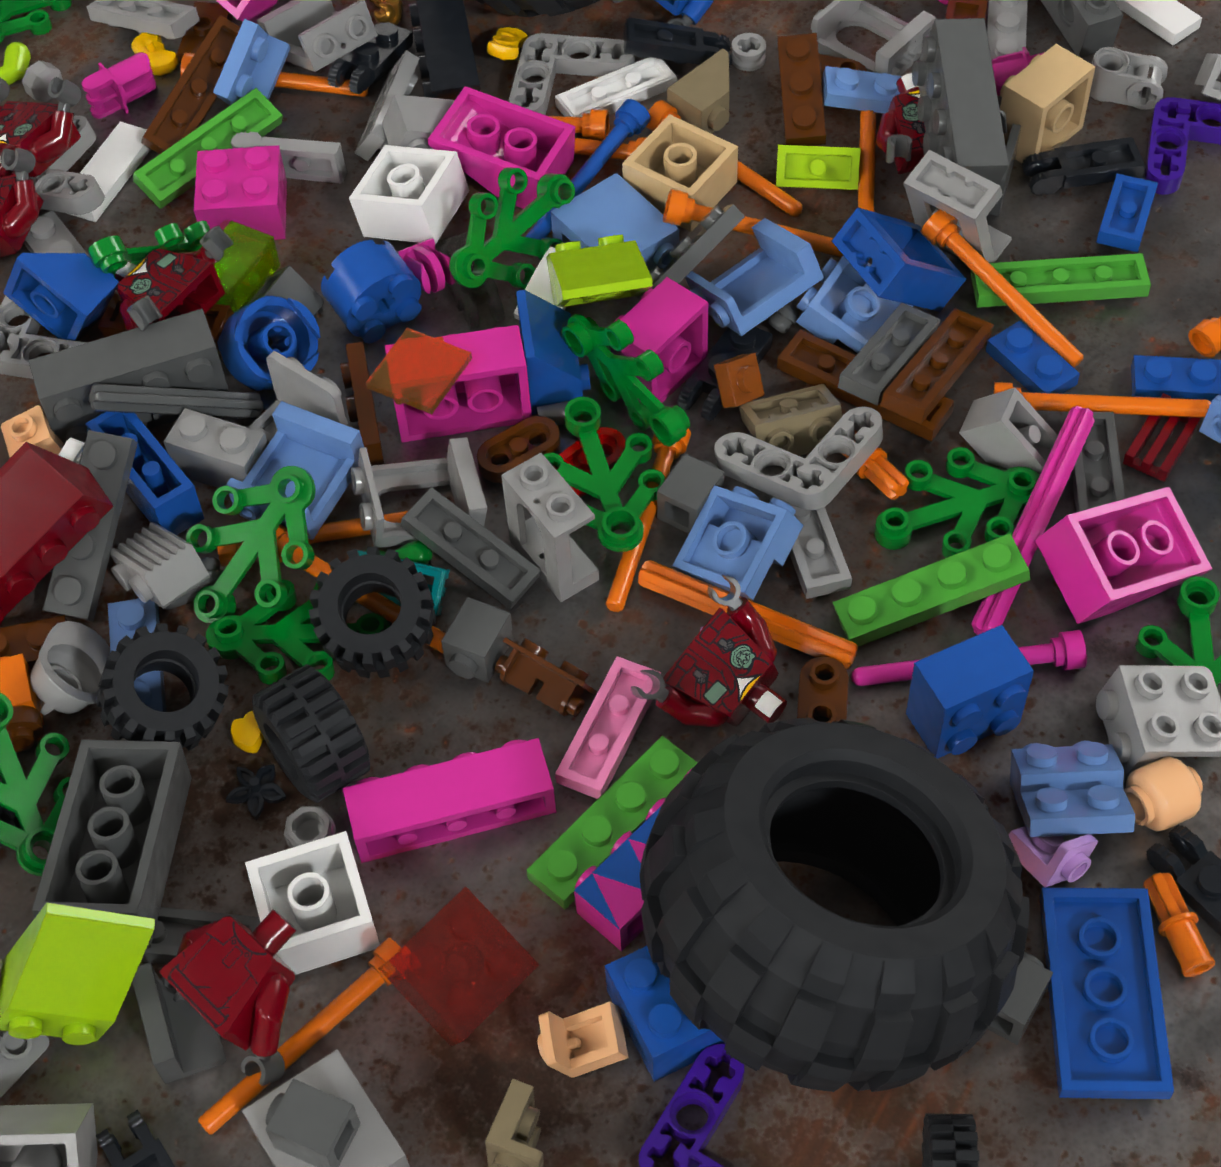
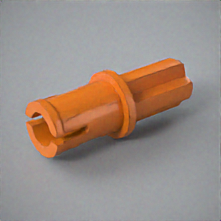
M877 448L856 472L861 479H869L890 500H896L907 492L909 480L887 460V453L882 448ZM841 453L845 458H849L848 455Z
M1159 872L1143 882V888L1148 889L1149 901L1160 922L1157 930L1160 936L1167 937L1182 968L1183 976L1194 977L1212 969L1216 962L1211 957L1196 926L1199 918L1196 912H1189L1173 876L1169 872Z

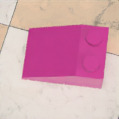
M465 86L429 136L428 145L436 150L457 151L463 172L498 198L500 193L498 184L500 172L507 167L524 170L528 178L527 187L522 193L517 194L515 206L524 209L537 198V184L542 176L548 173L565 175L574 162L575 126ZM514 174L511 176L510 184L512 187L515 185Z
M1170 487L1066 515L1035 540L1077 624L1119 611L1180 585L1190 577L1201 576L1213 569Z

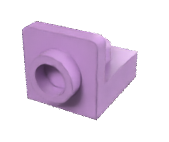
M1026 826L1011 830L1008 835L1021 865L1045 888L1066 880L1071 883L1082 877L1091 865L1092 861L1089 856L1098 844V840L1092 834L1064 841L1062 836L1029 837Z

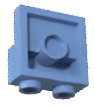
M843 255L838 262L833 258L829 259L821 270L824 279L820 282L823 284L818 290L813 286L809 288L796 307L802 311V314L796 322L816 337L831 344H834L838 339L858 354L900 305V302L879 298Z
M714 485L672 567L679 572L730 592V584L723 578L722 574L729 575L738 581L741 589L740 596L754 600L772 563L780 566L784 565L804 525L794 516L796 510L779 499L771 498L769 503L759 500L757 495L745 488L734 486L731 491Z
M1080 741L1073 746L1052 747L1046 744L1031 743L1022 749H1011L1010 785L1029 837L1134 832L1135 812L1123 789L1124 768L1112 744L1104 745L1099 742Z

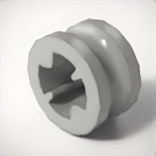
M743 33L733 39L731 55L734 67L742 71H755L765 64L766 41L762 36L755 33Z

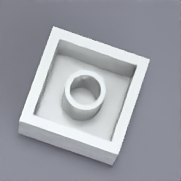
M384 145L349 197L363 237L416 243L433 238L436 245L470 190L457 151Z
M346 831L245 862L260 922L274 909L297 929L292 937L276 953L295 972V975L375 950L380 945Z

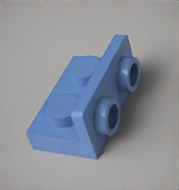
M244 19L213 93L226 104L232 105L257 88L269 100L291 49L290 45L268 35L259 24Z

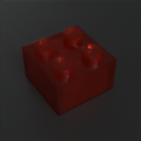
M465 886L378 969L452 1047L463 1042L539 964Z

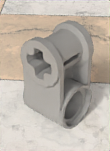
M1105 47L1096 51L1092 61V65L1096 67L1089 95L1093 99L1133 106L1143 110L1155 108L1156 103L1163 99L1164 90L1161 83L1165 81L1168 74V66L1164 60L1157 56L1122 51L1115 47ZM1149 67L1153 68L1151 78H1147ZM1143 87H1147L1145 98H1142Z

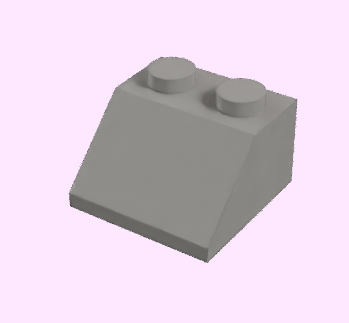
M93 1103L0 1106V1167H96L98 1150Z

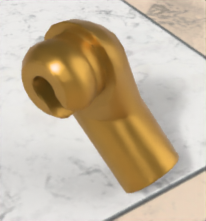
M369 0L380 8L379 12L374 10V17L378 22H389L395 25L400 22L403 9L402 0Z

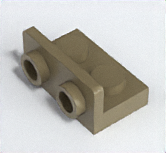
M824 384L739 405L741 420L753 437L798 456L810 453L842 417L840 402Z
M512 1079L485 1140L488 1167H544L543 1152L535 1149L541 1128L536 1126L540 1109L535 1108L533 1086Z

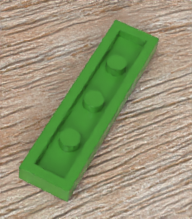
M255 88L133 173V182L161 209L195 185L197 151L232 149L231 139L236 133L239 134L245 131L246 133L258 132L261 137L265 136L282 124L283 115Z
M1143 253L990 263L1031 304L1148 297L1151 288ZM971 270V281L977 308L1007 306Z
M1007 534L834 601L833 606L847 640L856 643L859 647L1029 581L1030 570L1012 535Z
M661 736L526 870L528 880L565 910L575 900V885L580 876L591 866L599 867L611 855L612 847L616 841L628 831L634 833L646 821V816L652 806L658 800L667 798L687 772L698 762L664 736Z

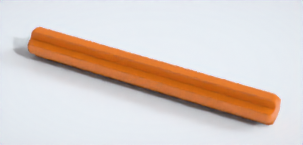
M646 560L638 574L640 586L711 615H714L719 608L727 613L728 606L713 601L709 597L707 589L708 586L713 588L719 598L727 596L729 594L728 591L652 560ZM748 600L767 622L774 641L813 657L825 656L834 658L841 662L846 669L852 666L858 651L856 643Z

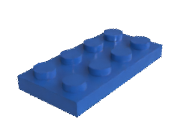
M1042 888L1039 900L1046 969L1053 972L1048 985L1059 1098L1170 1099L1174 1093L1148 889Z

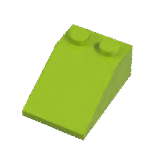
M623 235L598 238V246L581 248L580 241L555 245L556 252L549 253L546 257L553 304L559 308L639 296L653 287L651 274L636 241L624 242Z
M46 903L2 960L3 965L0 977V1030L9 1031V1035L20 1039H32L44 1035L61 1037L65 1043L71 1045H87L97 1042L113 1025L154 932L155 919Z

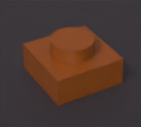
M756 353L741 354L714 364L723 408L737 407L765 396Z

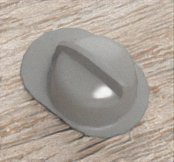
M64 621L57 623L49 631L39 651L38 659L30 673V685L39 699L43 701L40 713L43 715L53 710L66 714L76 713L88 704L97 703L98 686L106 660L110 654V647L93 629L82 623Z

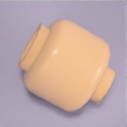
M1168 756L1132 771L1126 780L1124 791L1135 812V823L1141 826L1144 825L1154 831H1163L1194 817L1201 807L1203 784L1195 769L1186 766L1176 758Z

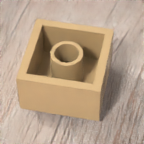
M1058 44L1053 45L1042 55H1036L1029 65L1016 76H1010L1000 91V96L1002 97L1000 110L1006 113L1007 133H1004L1006 146L1012 125H1021L1015 158L1020 163H1023V160L1029 157L1030 154L1034 155L1035 153L1053 151L1054 148L1060 147L1083 128L1096 66Z
M669 114L622 163L623 179L662 214L664 213L670 189L687 192L689 198L695 199V204L714 208L737 183L738 146ZM691 220L689 224L681 223L680 227L692 232L700 222Z

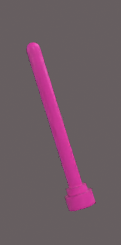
M1081 630L1059 632L1058 637L1050 638V642L1047 644L1018 647L1030 665L1052 663L1054 667L1062 666L1066 671L1082 669L1087 664L1086 645ZM919 660L858 667L852 671L851 680L857 686L908 681L912 679L914 662Z

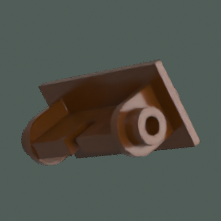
M506 637L503 640L513 650L509 657L505 654L502 655L495 665V671L500 674V680L508 682L528 695H531L539 680L544 682L536 699L558 711L564 717L569 714L576 717L582 711L585 700L580 697L584 690L596 696L598 691L585 683L589 674L565 660L560 668L545 660L549 654L547 650L526 638L523 639L521 645Z

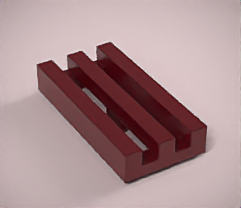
M1163 393L1161 398H1171V396ZM1149 415L1127 450L1123 464L1165 482L1200 425L1202 417L1170 416L1142 460L1137 457L1163 417ZM1179 421L1187 423L1161 467L1153 465Z

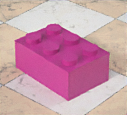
M519 325L494 327L480 331L449 334L447 336L385 345L392 395L402 443L510 426L532 417L527 365Z

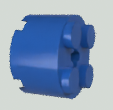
M373 239L350 246L331 263L335 270L329 279L324 275L321 281L323 296L347 329L353 335L361 337L368 344L381 339L387 328L401 321L409 322L413 320L422 309L421 304L418 302L421 296L420 281L392 244L384 240V245H376Z
M265 296L234 312L226 321L217 344L224 364L233 377L252 390L262 391L274 389L266 357L270 353L276 351L286 358L293 357L306 370L311 371L318 361L320 353L318 352V339L321 337L315 317L302 303L291 298ZM269 338L273 341L271 346L268 345Z

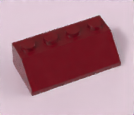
M25 442L0 468V624L4 617L25 596L35 589L38 582L56 564L63 561L68 552L89 531L93 530L100 520L113 508V504L87 467L28 442Z

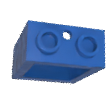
M857 207L832 240L834 245L879 298L940 312L966 281V278L937 245H932L921 234L922 228L918 224ZM872 258V265L868 266V261Z

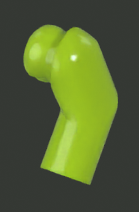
M12 42L5 50L4 63L0 67V78L5 80L8 85L23 79L29 67L31 54L25 44Z

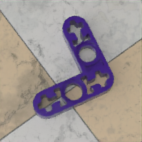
M1167 97L1156 103L1150 125L1144 179L1158 182L1157 194H1172L1180 188L1185 171L1188 140L1221 145V126H1209L1202 121L1212 119L1221 123L1220 103ZM1170 142L1178 148L1165 149L1160 147L1158 143ZM1161 165L1169 166L1167 175L1161 174Z
M713 1044L705 1048L698 1055L644 1142L639 1153V1167H654V1161L651 1158L655 1156L662 1159L671 1147V1136L665 1135L666 1131L670 1132L680 1143L673 1155L674 1167H724L702 1153L744 1082V1064L726 1053L724 1050L725 1044ZM722 1062L728 1063L729 1075L732 1078L729 1079L722 1076L713 1088L712 1099L704 1092L711 1079V1069L708 1066L718 1068ZM691 1104L701 1106L708 1115L707 1123L698 1130L684 1129L676 1119L677 1113L682 1107ZM684 1144L687 1145V1146H692V1148H691L690 1150H688V1149L684 1146Z

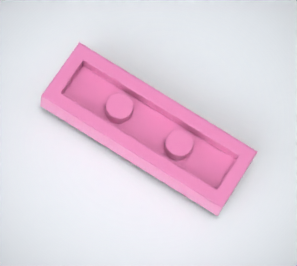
M618 656L615 658L555 773L557 784L599 799L606 792L653 700L635 697L632 694L631 686L642 689L646 694L649 693L653 686L652 680L640 671L654 669Z

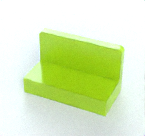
M778 145L776 186L858 190L861 148Z

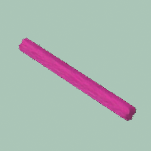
M1074 406L1070 409L1012 534L1028 567L1038 547L1035 540L1045 532L1095 422L1093 411L1089 408ZM1021 584L982 599L972 621L973 632L976 635L1003 624Z

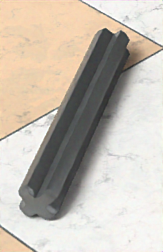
M95 384L91 387L89 394L91 408L94 411L181 415L186 408L212 417L256 419L261 415V410L263 409V401H261L260 394L254 392Z

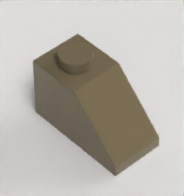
M721 49L667 88V103L677 109V114L681 117V120L711 134L721 130L729 121V52Z

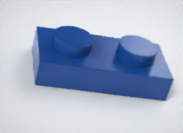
M1117 173L1096 243L1138 253L1158 182Z
M1021 320L987 340L986 352L1029 392L1063 394L1078 384L1080 373Z
M1134 355L1131 364L1132 397L1161 398L1164 393L1171 396V398L1206 399L1212 402L1217 395H1221V360Z

